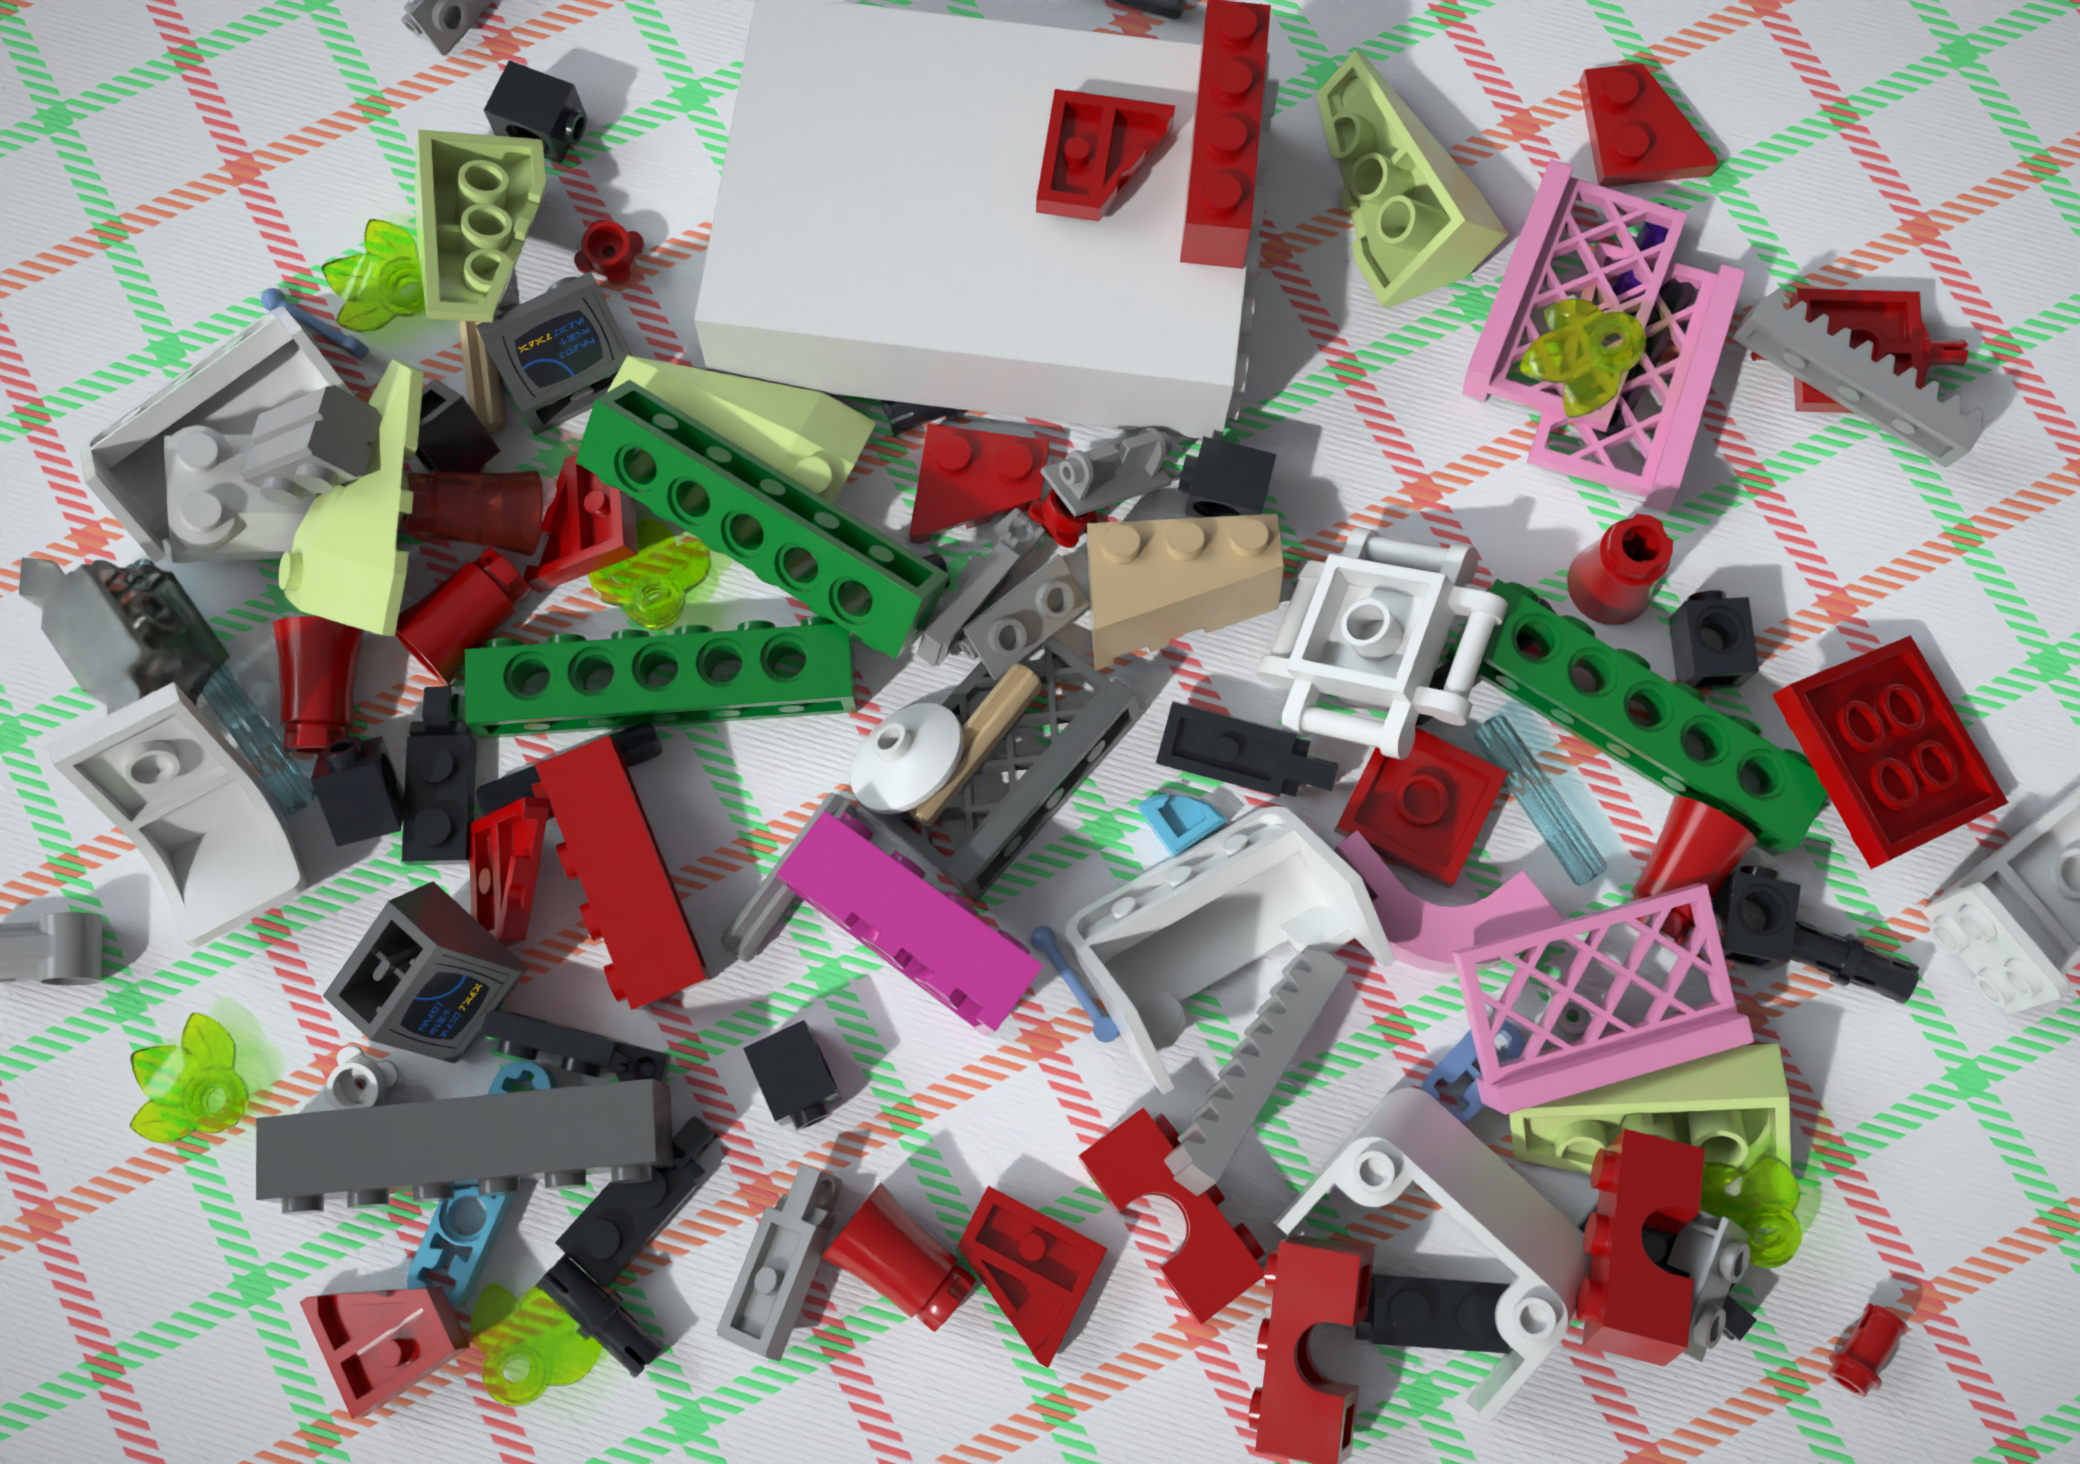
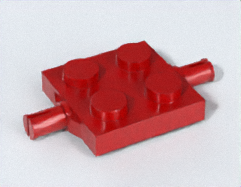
M1797 288L1790 297V308L1800 301L1807 303L1805 320L1809 323L1823 314L1829 316L1827 334L1834 336L1845 327L1850 329L1849 347L1855 350L1867 340L1872 342V361L1877 363L1888 354L1895 356L1893 369L1895 375L1900 376L1911 367L1917 369L1915 387L1920 390L1926 386L1925 377L1930 365L1964 366L1967 361L1968 350L1965 349L1968 343L1966 340H1931L1921 318L1920 291ZM1755 352L1751 353L1753 361L1767 360ZM1794 376L1795 412L1854 413Z

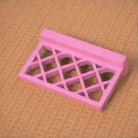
M1550 159L1467 368L1462 394L1485 402L1489 393L1606 432L1688 213L1571 177L1573 165ZM1579 200L1601 207L1609 222L1581 233L1571 215L1575 201ZM1646 221L1669 229L1663 243L1640 252L1627 228ZM1565 229L1569 239L1560 242ZM1616 234L1628 257L1600 268L1588 245ZM1576 250L1589 274L1561 285L1551 267L1552 260ZM1658 259L1652 273L1647 263ZM1635 268L1646 288L1645 294L1620 304L1607 280ZM1545 280L1550 290L1539 294ZM1596 285L1608 310L1580 321L1568 296ZM1556 302L1569 326L1541 338L1530 318L1532 311ZM1638 311L1632 326L1627 315ZM1615 321L1626 340L1625 347L1600 357L1587 332ZM1525 333L1530 343L1519 347ZM1576 337L1589 362L1560 374L1547 349ZM1534 354L1538 357L1549 378L1531 387L1506 379L1513 363ZM1618 364L1614 376L1611 378L1606 368ZM1595 373L1606 393L1601 410L1575 402L1566 385ZM1556 390L1558 396L1550 394L1549 392Z
M1601 242L1597 243L1594 253L1600 268H1603L1604 264L1611 265L1628 257L1624 248ZM1658 259L1647 263L1652 273ZM1670 261L1661 286L1674 278L1680 283L1690 282L1694 289H1698L1695 303L1672 315L1658 293L1654 305L1658 308L1661 320L1645 327L1641 339L1651 337L1665 327H1669L1670 338L1679 351L1678 358L1655 368L1639 343L1635 354L1638 363L1645 368L1646 373L1624 383L1615 406L1623 414L1626 429L1599 441L1591 427L1573 422L1588 447L1572 455H1567L1544 447L1549 432L1572 421L1543 411L1526 463L1646 497L1644 506L1668 513L1681 485L1746 270L1722 264L1718 274ZM1634 268L1633 273L1635 278L1638 279L1639 282H1642ZM1642 283L1616 297L1620 304H1623L1633 297L1644 295L1646 288ZM1596 285L1582 290L1576 308L1580 321L1608 310ZM1595 295L1600 304L1589 309ZM1689 320L1684 335L1679 325ZM1612 321V324L1621 339L1597 350L1600 357L1625 347L1626 340L1615 321ZM1576 337L1565 342L1557 366L1560 374L1589 362ZM1578 347L1583 357L1572 362ZM1672 374L1669 387L1667 388L1662 378ZM1650 384L1662 404V409L1660 413L1638 423L1622 396L1635 387ZM1556 390L1549 392L1550 394L1558 396ZM1606 393L1582 404L1597 409L1603 404ZM1655 428L1654 435L1650 443L1647 436L1645 435V432ZM1633 438L1645 458L1641 476L1615 469L1605 451ZM1594 457L1597 463L1588 461V459Z
M1696 883L1452 952L1482 1076L1475 1077L1481 1103L1505 1115L1754 1042L1748 1016L1737 1013L1707 884ZM1690 903L1695 928L1684 948L1658 932L1672 908ZM1651 914L1646 924L1635 919ZM1621 922L1640 933L1623 965L1597 951L1610 925ZM1589 932L1584 942L1574 936ZM1560 939L1579 950L1561 983L1534 968L1547 944ZM1653 941L1678 956L1661 989L1635 974ZM1528 949L1522 960L1511 954ZM1700 949L1702 952L1703 960L1697 957V954L1700 951ZM1500 957L1517 967L1499 1001L1481 991L1475 963ZM1591 959L1617 973L1599 1007L1574 992ZM1693 965L1707 974L1713 1001L1690 1008L1674 998V995L1689 968ZM1529 976L1556 991L1538 1024L1533 1023L1511 1009ZM1630 982L1656 997L1643 1021L1628 1025L1612 1015ZM1568 1000L1594 1014L1582 1038L1570 1043H1566L1550 1033ZM1485 1004L1494 1009L1489 1019ZM1668 1006L1677 1010V1012L1664 1015ZM1508 1017L1533 1033L1518 1058L1499 1063L1493 1040L1504 1020ZM1607 1023L1617 1028L1602 1033ZM1545 1040L1556 1046L1540 1051Z

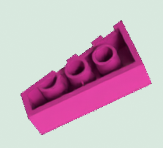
M824 810L777 871L776 880L981 1034L987 1035L996 1032L1044 965L1029 955L1031 953L1030 950L1013 936L1001 929L996 932L976 918L978 915L977 910L950 890L943 894L924 881L923 878L926 873L912 860L898 851H894L889 856L869 842L874 834L853 816L843 811L838 818H835Z

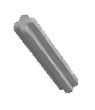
M833 792L827 794L723 935L721 943L733 955L743 961H751L798 898V895L776 880V873L823 811H827L835 818H838L844 811L856 819L857 810L855 806L844 797Z

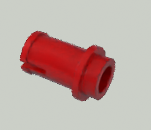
M1871 1303L1866 1304L1863 1309V1315L1841 1352L1833 1351L1829 1356V1360L1833 1365L1828 1375L1845 1389L1862 1397H1866L1871 1388L1878 1390L1883 1382L1878 1375L1899 1339L1908 1329V1326L1899 1317Z

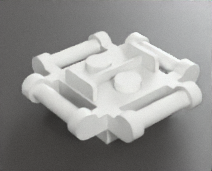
M1356 527L1351 531L1341 556L1329 554L1326 563L1300 560L1292 578L1296 588L1271 654L1262 657L1256 673L1257 677L1267 684L1279 688H1291L1282 713V729L1304 738L1310 733L1378 747L1382 755L1404 760L1409 756L1413 748L1415 724L1419 713L1433 716L1440 721L1452 725H1465L1473 706L1468 698L1493 627L1502 624L1508 608V603L1498 595L1465 588V585L1473 580L1477 570V549L1474 546L1457 543L1452 544L1448 549L1379 537L1376 530ZM1455 614L1468 616L1469 619L1443 691L1429 688ZM1320 693L1337 696L1343 703L1388 712L1385 722L1316 708Z

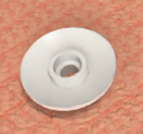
M935 703L911 705L884 719L866 737L854 758L851 769V787L855 797L867 809L880 814L905 812L927 801L946 784L961 759L964 748V731L959 719L948 708Z

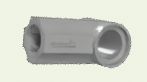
M57 912L42 915L40 922L0 924V983L37 980V982L46 985L78 986L101 982L104 917L84 912Z

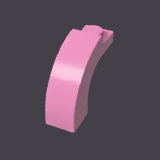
M1358 830L1338 844L1334 850L1362 877L1395 959L1419 969L1440 973H1457L1453 951L1564 921L1523 870L1492 894L1478 902L1455 907L1441 906L1427 902L1406 889ZM1528 949L1517 951L1511 954L1518 957ZM1496 957L1475 963L1476 971L1489 969L1504 964L1507 961Z

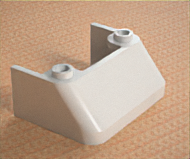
M281 306L251 323L92 436L80 449L84 482L156 564L166 556L162 541L165 540L170 545L164 436H172L182 428L195 425L210 427L222 435H252L259 414L320 388L335 385L351 395L353 393L286 308Z
M1280 806L1257 810L1081 909L1068 921L1065 927V935L1075 956L1125 1043L1163 1095L1173 1090L1174 1086L1158 1053L1173 1046L1186 1027L1187 1019L1179 1004L1182 1001L1287 941L1300 952L1304 948H1309L1320 952L1325 950L1333 954L1339 951L1347 942L1356 938L1384 967L1396 961L1362 877L1290 809Z
M1417 1088L1398 1089L1389 1093L1381 1100L1273 1223L1288 1235L1333 1184L1351 1200L1360 1205L1380 1207L1394 1201L1414 1181L1511 1269L1518 1277L1501 1295L1495 1309V1322L1498 1332L1511 1349L1509 1354L1504 1355L1465 1400L1469 1406L1490 1423L1563 1339L1576 1315V1304L1580 1286L1585 1278H1590L1592 1254L1584 1252V1233L1435 1098Z

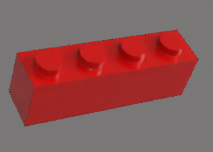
M1207 0L1180 252L1181 263L1239 269L1244 267L1252 225L1271 5L1227 0Z
M608 735L535 764L541 781L532 785L535 798H549L547 821L556 818L565 840L556 845L557 854L568 879L572 881L580 878L589 901L580 905L581 915L592 940L595 942L602 938L604 939L613 962L604 966V972L616 1001L619 1003L627 999L631 1010H639L712 980L619 743Z

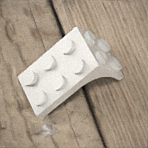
M174 682L48 745L53 766L112 821L144 856L166 894L180 938L190 947L201 946L299 895L304 890L306 880L278 796Z
M2080 787L2066 795L1921 910L1931 922L1930 931L1936 941L1948 952L1959 955L1976 975L1974 982L1980 993L1990 1003L2003 1008L2008 1014L2052 1002L2063 997L2071 990L2070 984L2064 975L2080 963Z

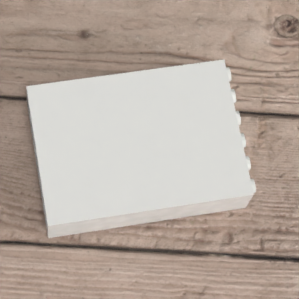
M755 0L694 316V323L707 370L823 393L1141 431L1151 427L1158 431H1164L1168 435L1203 439V436L1222 441L1226 419L1238 420L1241 395L1245 390L1249 354H1246L1248 335L1251 334L1255 297H1252L1260 260L1261 241H1258L1260 224L1262 225L1266 204L1267 186H1264L1266 170L1269 168L1273 132H1270L1271 118L1274 117L1279 85V79L1267 78L1270 53L1267 52L1251 233L1243 269L1180 262L1201 44L829 0ZM1055 89L1176 105L1173 128L1099 222L1036 213V197Z

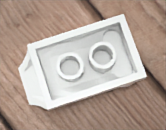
M195 425L182 428L172 436H164L167 509L173 563L282 559L286 551L292 552L295 533L317 494H311L300 499L299 504L295 506L281 505L262 496L260 493L261 488L244 481L245 478L240 474L247 449L255 445L251 440L252 435H222L210 427Z

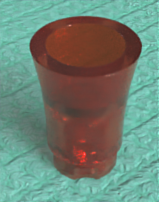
M432 470L430 474H406L409 491L414 493L412 513L403 515L400 520L402 532L426 535L429 540L453 541L492 547L532 557L535 553L540 538L543 517V488L541 477L537 470L502 473Z

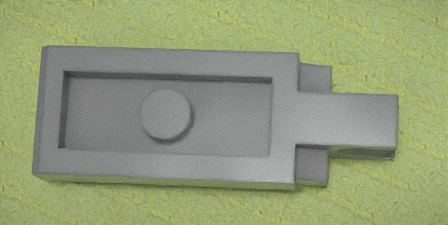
M1017 508L994 526L991 534L993 550L986 558L980 553H976L970 559L956 579V583L961 588L948 603L941 597L939 598L923 632L917 655L933 667L935 665L939 667L958 644V640L965 635L962 628L990 606L1010 582L1017 568L1041 541L1045 532L1041 526L1039 527Z
M800 1164L789 1194H783L775 1208L766 1206L716 1330L718 1332L717 1336L765 1358L780 1362L831 1234L830 1229L833 1227L835 1214L832 1212L834 1211L843 1180L814 1167Z

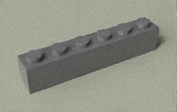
M655 1079L256 1118V1200L281 1203L283 1215L324 1212V1200L347 1198V1208L351 1209L389 1206V1194L413 1192V1202L448 1201L455 1199L454 1187L478 1185L479 1196L520 1193V1181L545 1179V1189L582 1188L586 1187V1175L611 1173V1183L646 1182L653 1180L652 1169L674 1167L670 1086Z

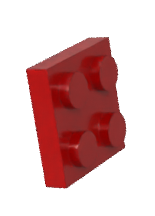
M1415 726V741L1406 759L1401 760L1384 756L1380 748H1374L1334 832L1348 838L1358 830L1376 853L1450 889L1457 880L1508 772Z

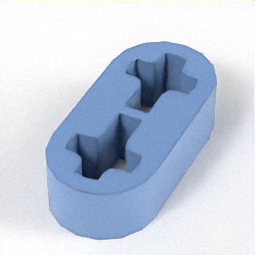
M1504 1020L1496 1035L1500 1034L1506 1039L1507 1043L1502 1051L1508 1060H1511L1521 1055L1525 1043L1517 1027ZM1471 1029L1433 1068L1419 1087L1420 1090L1427 1092L1438 1101L1440 1094L1434 1088L1436 1082L1439 1081L1441 1084L1448 1086L1464 1073L1472 1081L1459 1096L1465 1108L1462 1112L1453 1107L1448 1109L1462 1124L1473 1118L1484 1106L1481 1103L1475 1077L1482 1076V1073L1471 1065L1477 1058Z

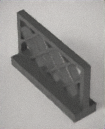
M1053 636L1039 645L1045 651L1046 670L1033 671L1040 678L1042 684H1047L1049 712L1020 715L1006 733L1007 759L983 761L973 774L1008 772V793L998 803L975 805L972 775L964 785L965 806L945 808L935 821L966 819L967 839L949 859L932 846L931 826L921 825L920 836L908 826L919 823L906 812L896 814L876 813L867 809L856 799L860 806L949 878L956 888L975 904L1141 716L1135 692L1115 678L1112 682L1098 670L1095 671L1094 667ZM1054 658L1066 668L1055 669ZM981 661L945 700L942 706L952 711L955 716L960 713V723L963 727L970 718L969 702L979 691L993 690L1006 672L994 680ZM1083 680L1097 691L1083 708L1058 711L1056 682ZM1069 723L1059 734V724ZM1050 725L1051 744L1041 755L1016 758L1015 729ZM1027 770L1018 780L1017 771ZM985 817L976 828L975 818Z

